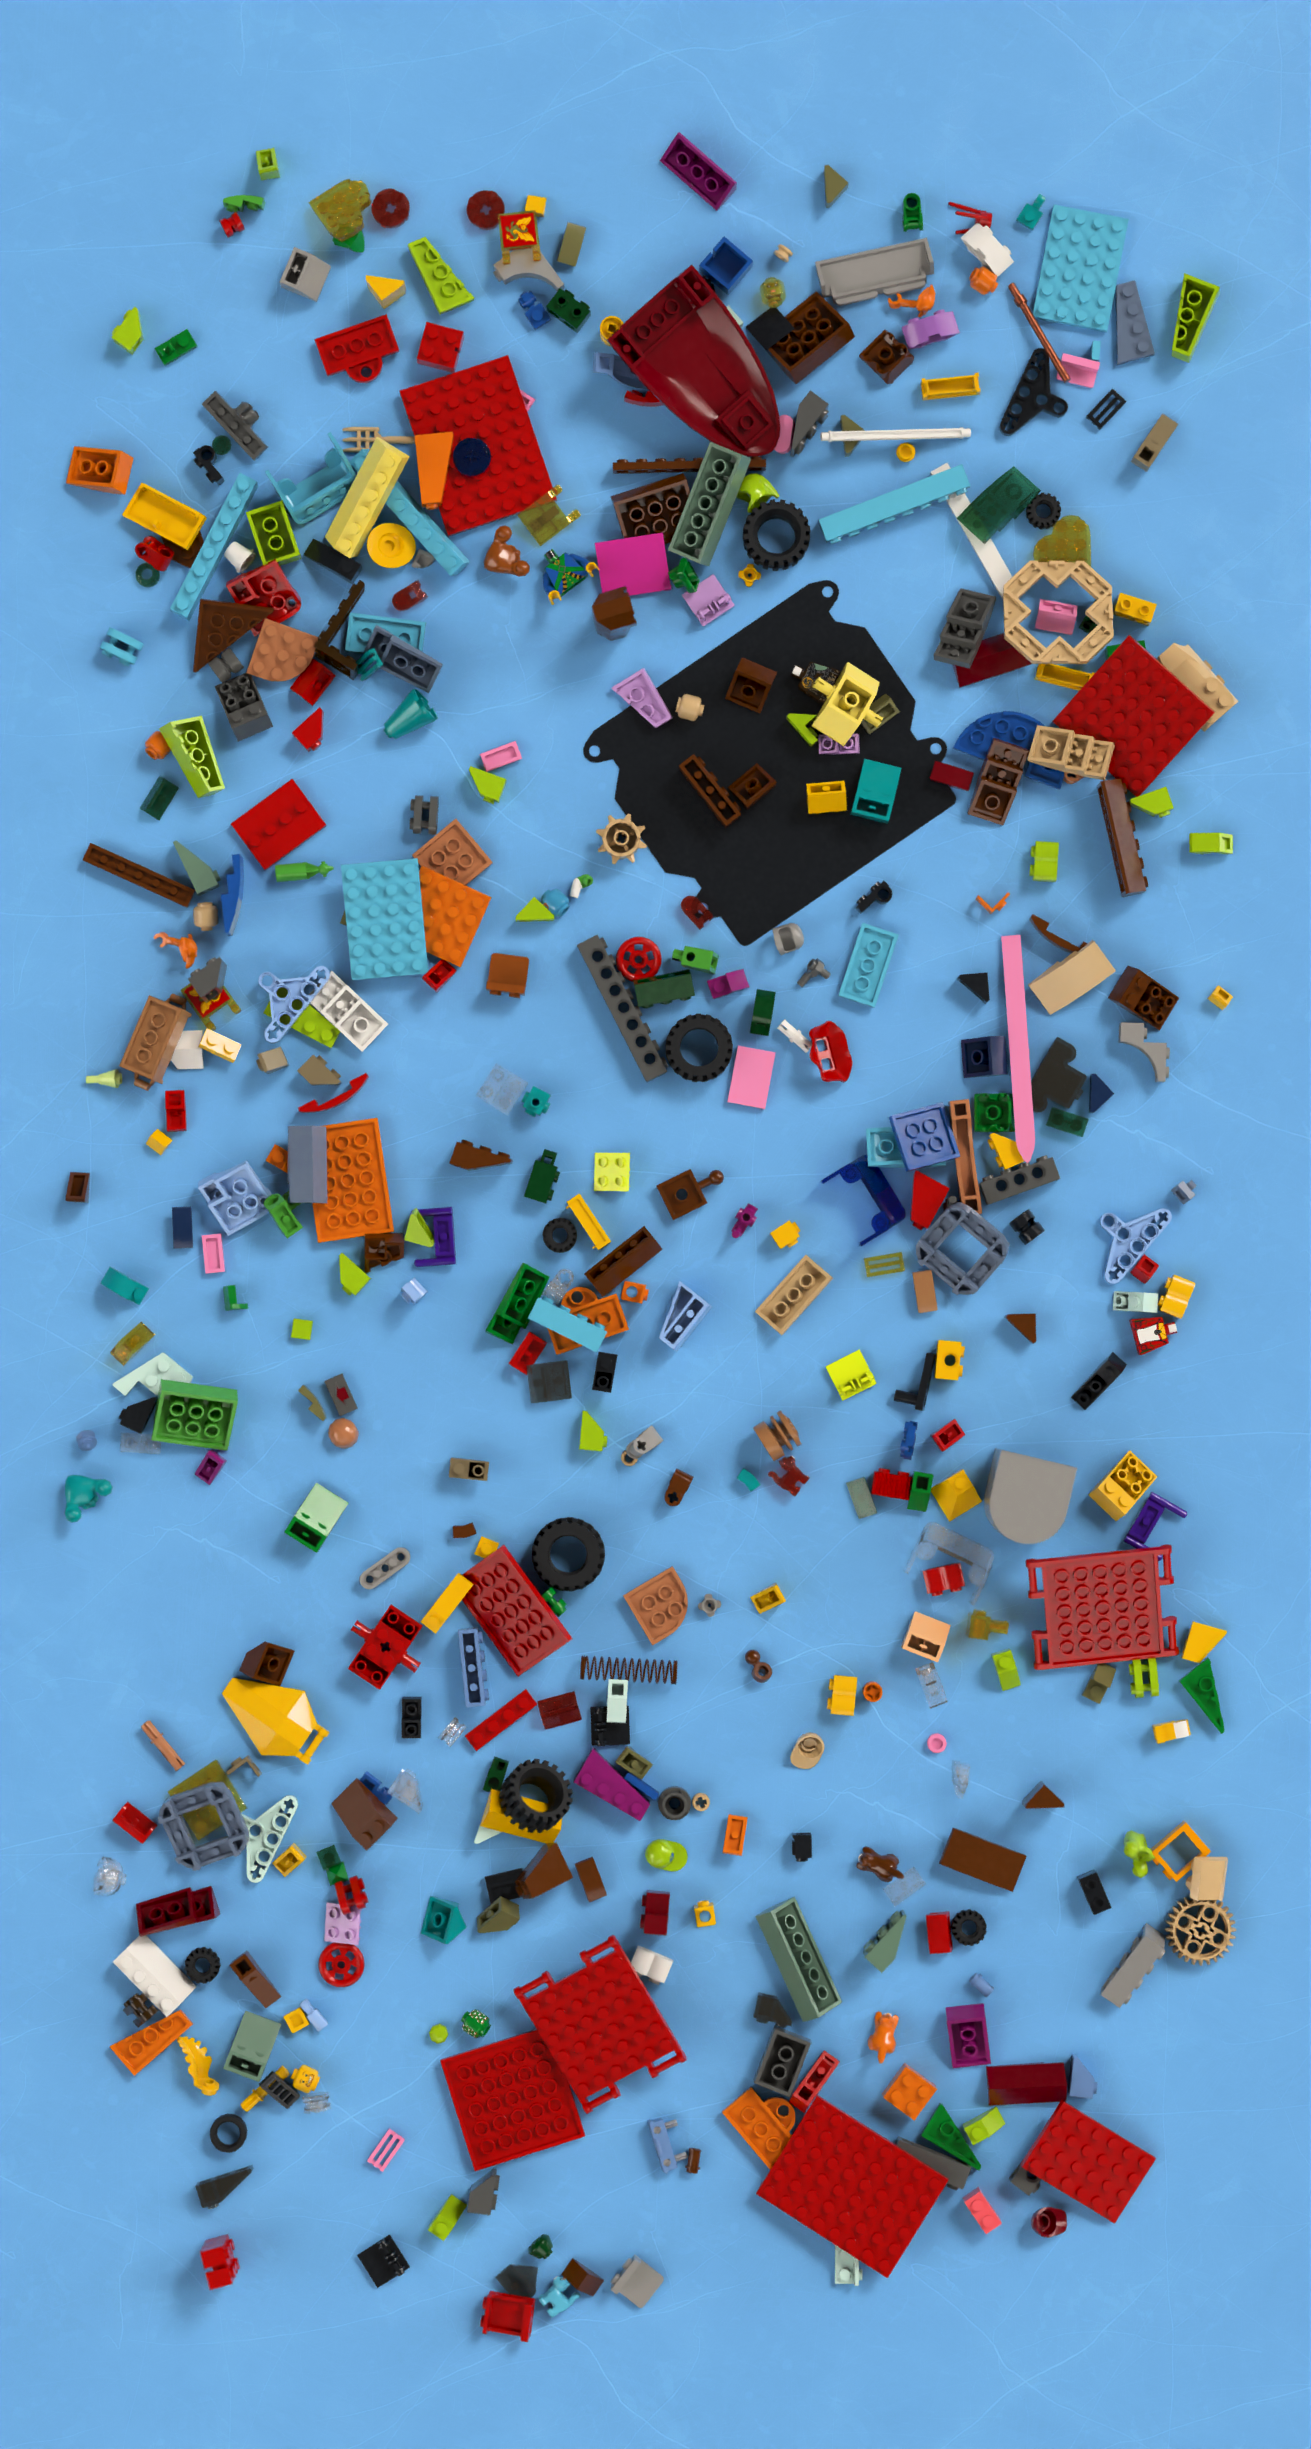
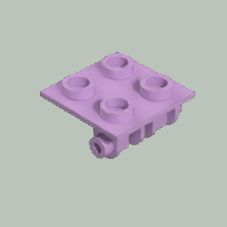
M714 574L699 583L697 592L688 593L687 591L682 594V597L703 627L735 606L731 601L730 595L725 592Z
M327 1902L324 1941L358 1946L360 1940L359 1930L361 1929L360 1913L362 1909L358 1910L357 1906L354 1905L351 1906V1913L343 1915L339 1904Z

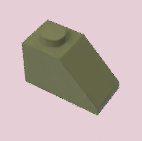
M500 1896L477 1916V1932L487 1933L510 1929L520 1920L519 1905Z

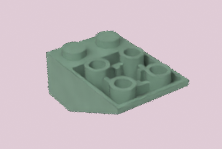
M903 1910L900 1912L896 1911L890 1917V1923L887 1926L883 1925L877 1931V1937L873 1941L870 1939L863 1947L865 1958L881 1973L896 1957L906 1920V1914Z
M245 2011L223 2069L260 2082L281 2023Z

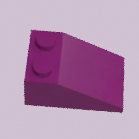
M984 2003L945 2007L953 2068L991 2064Z

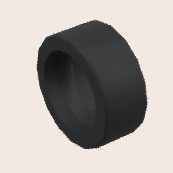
M235 2114L221 2115L215 2120L210 2129L212 2144L222 2152L230 2153L237 2151L242 2147L247 2138L246 2123ZM225 2122H233L240 2130L239 2139L230 2145L222 2143L217 2135L219 2126Z

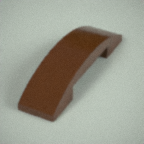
M1033 914L1029 919L1043 938L1069 953L1078 952L1088 944L1083 941L1080 947H1077L1047 931L1046 929L1049 925L1047 921Z

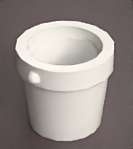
M236 541L231 543L224 553V557L235 567L237 573L246 571L256 556L253 549H247Z

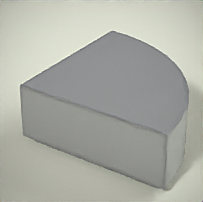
M419 549L412 567L426 568L436 559L431 553Z

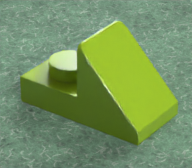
M788 714L786 719L811 747L818 741L816 738L818 736L811 727L807 728L806 726L817 715Z

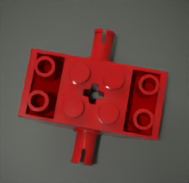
M392 1604L375 1629H369L358 1620L355 1622V1626L351 1628V1631L364 1638L365 1643L348 1667L349 1670L379 1690L397 1664L401 1663L415 1673L416 1667H419L421 1662L408 1655L406 1650L423 1625ZM386 1642H389V1648L391 1649L385 1651L382 1650L383 1646L381 1645V1643L385 1644Z

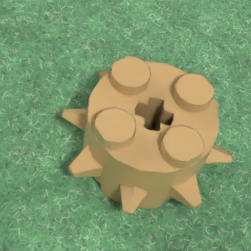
M629 813L624 819L617 820L609 815V824L606 828L596 830V833L602 837L603 842L598 852L607 851L612 856V864H616L619 859L626 858L632 863L635 862L634 854L637 850L647 847L641 841L640 836L645 826H636L631 822V814ZM619 835L627 837L625 843L617 842Z

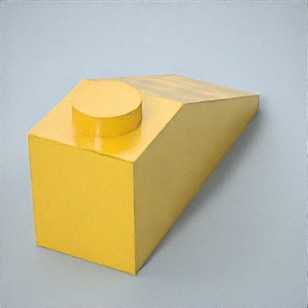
M458 1573L422 1619L421 1623L436 1634L474 1584Z

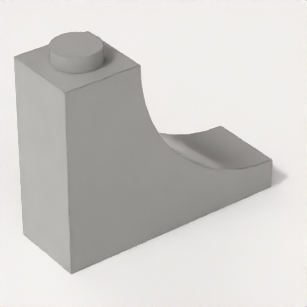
M536 245L517 247L493 265L495 270L493 272L494 276L499 282L502 280L505 285L519 278H536L550 284L556 291L560 288L562 290L565 289L564 283Z

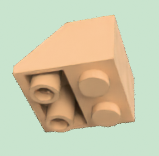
M915 1611L901 1648L939 1662L951 1625Z

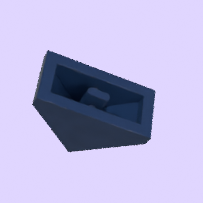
M1097 1074L1090 1075L1089 1113H1094L1114 1095Z

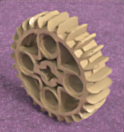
M1184 1897V1904L1177 1901L1179 1908L1172 1907L1175 1913H1168L1172 1919L1165 1921L1170 1925V1927L1165 1928L1166 1932H1170L1165 1937L1166 1939H1172L1168 1945L1170 1947L1175 1945L1172 1949L1173 1953L1180 1951L1177 1955L1178 1958L1185 1956L1184 1961L1187 1963L1191 1959L1192 1965H1195L1196 1960H1198L1200 1966L1203 1965V1960L1210 1965V1959L1217 1962L1216 1956L1219 1955L1221 1958H1224L1221 1952L1229 1953L1226 1946H1233L1229 1940L1236 1939L1231 1934V1932L1236 1931V1928L1231 1927L1236 1922L1229 1920L1233 1914H1226L1229 1908L1227 1906L1221 1908L1224 1903L1220 1901L1216 1904L1217 1900L1196 1901L1191 1898L1189 1901ZM1201 1905L1196 1916L1184 1912L1193 1906ZM1206 1908H1213V1914L1210 1917L1204 1916ZM1218 1914L1223 1919L1225 1931L1214 1926ZM1181 1917L1188 1918V1922L1184 1926L1178 1924ZM1201 1917H1202L1205 1921L1209 1922V1924H1207V1923L1204 1922L1203 1920H1200ZM1203 1925L1206 1932H1199L1198 1934L1195 1927L1201 1928ZM1176 1928L1187 1933L1183 1945L1178 1940ZM1215 1934H1222L1223 1938L1220 1942L1216 1943L1213 1941ZM1192 1942L1196 1943V1950L1188 1951V1945ZM1205 1943L1217 1947L1211 1952L1200 1954Z

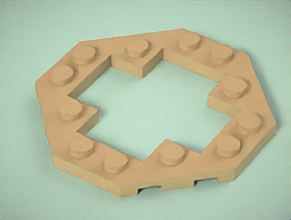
M1029 561L1003 586L1004 639L1032 664H1087L1114 637L1112 586L1085 561ZM1042 577L1047 579L1055 588H1058L1071 577L1096 599L1086 610L1085 615L1097 626L1074 648L1060 636L1045 648L1020 625L1031 614V610L1019 598Z

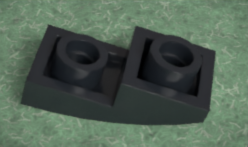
M402 1697V1738H421L422 1697Z

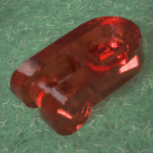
M419 580L394 594L392 603L396 610L406 611L428 598L426 592H423L420 588ZM414 591L416 597L411 599L409 593Z
M687 896L682 900V911L699 930L704 927L703 924L714 918L695 896ZM701 911L703 915L697 919L695 914Z

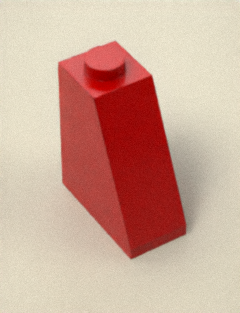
M917 1170L913 1174L910 1220L913 1222L912 1226L923 1230V1228H929L950 1188Z

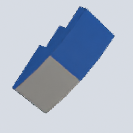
M240 854L232 855L234 874L226 875L228 894L221 895L224 928L228 936H233L243 898L244 867L243 857Z

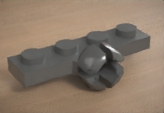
M214 391L202 403L206 410L253 460H256L268 448L252 429V425L259 419V415L250 404L242 402L237 408L233 409L217 391Z

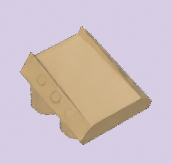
M1194 1857L1190 1866L1192 1875L1187 1878L1185 1883L1186 1887L1190 1890V1898L1196 1901L1220 1900L1222 1902L1227 1873V1857Z

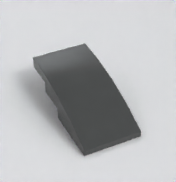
M960 588L946 616L947 622L941 632V641L934 653V660L970 669L988 626L996 601L995 596Z

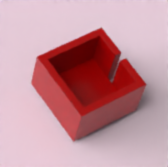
M426 322L417 355L418 364L455 373L459 359L458 353L461 352L464 340V332Z

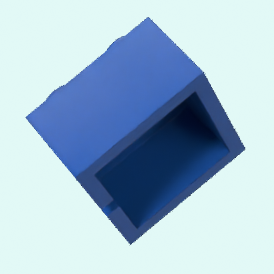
M724 236L713 248V254L710 252L701 262L699 271L729 295L753 267V260Z

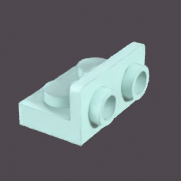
M836 2245L835 2284H855V2286H859V2281H862L863 2276L862 2269H859L860 2260Z

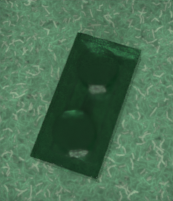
M1052 1107L1046 1126L1083 1137L1089 1119Z

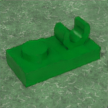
M188 329L154 349L166 366L198 346Z

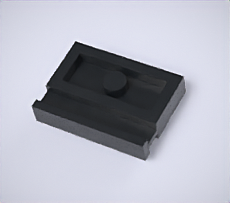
M523 1868L485 1876L491 1904L500 1896L508 1900L520 1898L515 1889L517 1886L515 1881L523 1872Z

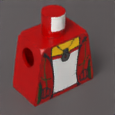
M1162 1317L1129 1320L1138 1355L1146 1354L1168 1344L1167 1335L1177 1333L1175 1322L1164 1324Z

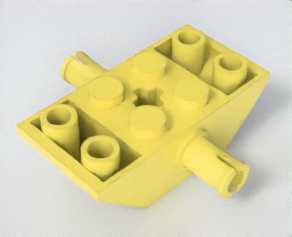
M849 662L845 664L833 686L821 679V677H818L814 682L815 684L812 687L825 694L827 699L815 718L812 727L840 745L845 746L863 719L876 728L881 724L880 721L883 720V717L869 709L877 694L879 682Z

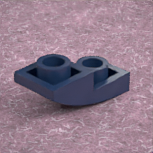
M191 1206L172 1207L173 1247L193 1248Z

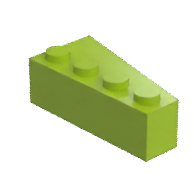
M1184 273L1172 345V357L1190 363L1219 296V286Z
M202 716L172 721L159 728L198 798L211 796L225 789Z

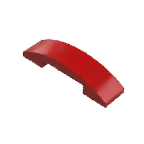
M365 1073L349 1081L352 1089L321 1105H318L314 1099L299 1107L298 1110L302 1113H316L335 1108L356 1095L365 1085L369 1076Z

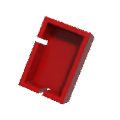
M228 2234L205 2240L200 2251L204 2269L213 2268L212 2271L205 2272L210 2290L233 2284L238 2269H240L238 2258H234L233 2250H235L233 2239H229Z

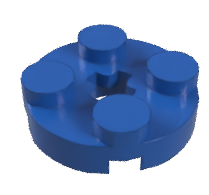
M905 1422L904 1439L906 1440H902L900 1457H903V1459H912L916 1440L915 1431L917 1430L918 1422Z

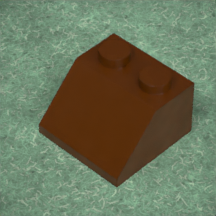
M742 657L725 699L761 713L777 672Z

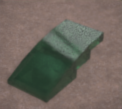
M1013 466L986 488L956 519L985 544L997 530L1000 532L1012 518L1016 519L1041 490Z

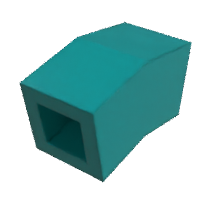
M744 1468L737 1476V1479L745 1483L751 1492L761 1485L755 1476Z

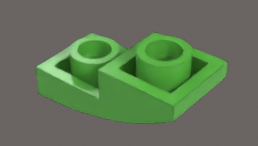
M237 195L224 198L223 204L224 207H227L226 210L233 213L243 212L245 205H247L248 209L258 211V209H264L265 200L257 196Z

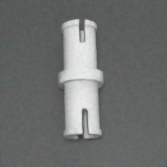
M785 1019L777 1027L778 1030L790 1039L791 1043L794 1042L805 1053L812 1047V1043L801 1034L802 1031L796 1030Z

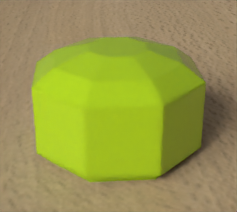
M440 2023L433 2025L429 2032L431 2041L437 2044L445 2042L449 2034L447 2027Z

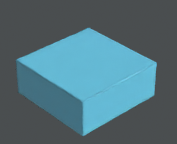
M1101 341L1092 342L1090 360L1099 362Z

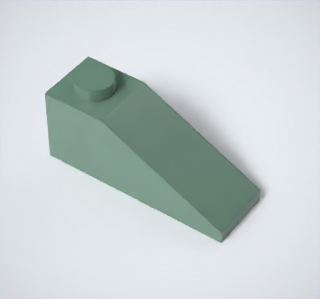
M178 841L173 842L199 896L220 886L218 881L221 879L216 870L213 871L206 863Z

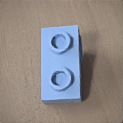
M415 1278L401 1288L403 1292L401 1296L408 1304L410 1302L415 1304L428 1292Z

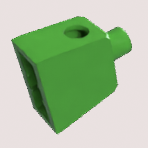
M685 946L684 951L674 949L672 960L680 961L683 967L711 974L716 972L719 955L714 951Z

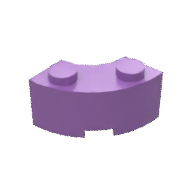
M939 310L934 312L932 316L920 320L919 318L909 320L907 325L901 327L908 349L922 348L959 334L953 311L945 312V310Z

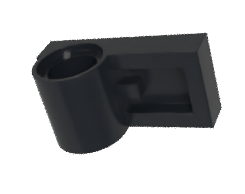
M208 445L196 449L193 452L196 457L193 459L200 469L202 467L205 468L207 471L205 475L211 483L216 482L218 486L222 484L224 479L213 466L217 460L214 449ZM205 452L212 453V457L209 460L202 458Z
M879 881L870 888L872 892L867 897L864 894L856 902L858 906L855 909L860 914L874 901L879 904H886L891 900L892 890L885 881L881 884ZM886 890L889 897L882 900L879 898L878 892Z

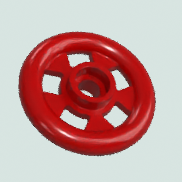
M633 937L626 940L619 947L616 954L618 970L624 978L632 982L633 980L655 976L661 966L662 957L658 946L645 937ZM634 945H643V950H634ZM626 951L631 953L629 960L623 959ZM652 951L654 959L648 960L647 952ZM637 956L642 957L640 963L635 962ZM629 965L636 969L634 974L627 970ZM648 965L651 969L644 974L641 969Z
M335 1942L325 1947L320 1954L318 1962L322 1978L335 1987H347L357 1982L363 1974L365 1965L364 1957L358 1947ZM339 1949L341 1954L333 1957L331 1952ZM348 1951L352 1952L355 1956L352 1960L345 1955ZM339 1961H343L345 1963V1966L343 1968H340L338 1966ZM326 1962H332L333 1970H327ZM351 1965L356 1967L353 1975L348 1973ZM335 1973L344 1974L343 1980L336 1979Z

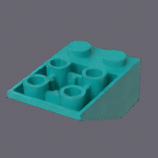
M864 759L851 815L888 824L901 768Z

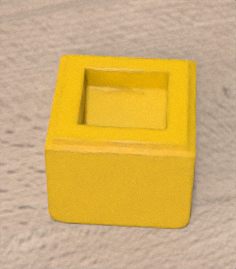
M528 195L525 213H534V216L544 217L547 198Z

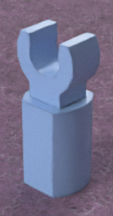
M307 1998L300 2003L301 2008L308 2014L307 2018L318 2032L328 2025L326 2019L317 2008H313Z

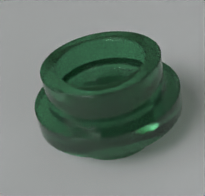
M217 436L212 442V448L215 453L225 455L231 450V442L226 436Z

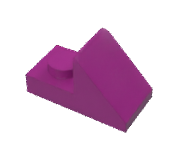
M743 969L729 972L707 981L713 999L749 988Z

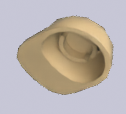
M810 1732L802 1734L797 1739L791 1752V1763L802 1769L814 1767L820 1760L825 1748L821 1737L816 1733Z

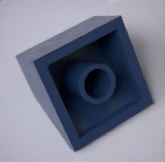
M987 1036L961 1040L964 1078L1008 1074L1005 1036Z

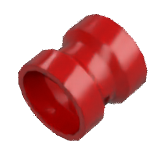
M237 212L231 214V217L228 219L223 218L219 220L228 238L237 231L245 230Z

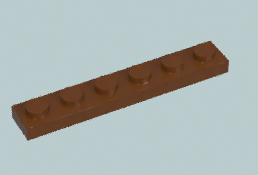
M90 843L84 855L83 861L186 908L189 907L195 894L194 889L95 844Z

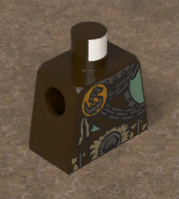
M810 662L807 669L796 665L791 675L801 680L798 685L799 690L823 706L827 699L826 695L812 686L818 677H821V679L833 686L840 671Z

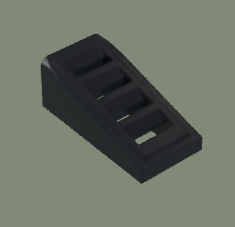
M271 2071L259 2083L263 2090L286 2109L300 2097L298 2091L274 2071Z

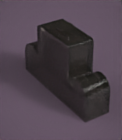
M1059 1037L1055 1038L1031 1080L1033 1113L1044 1111L1048 1104L1047 1099L1063 1109H1068L1074 1099L1078 1100L1084 1091L1081 1087L1087 1076L1067 1064L1075 1059L1076 1049L1073 1045Z

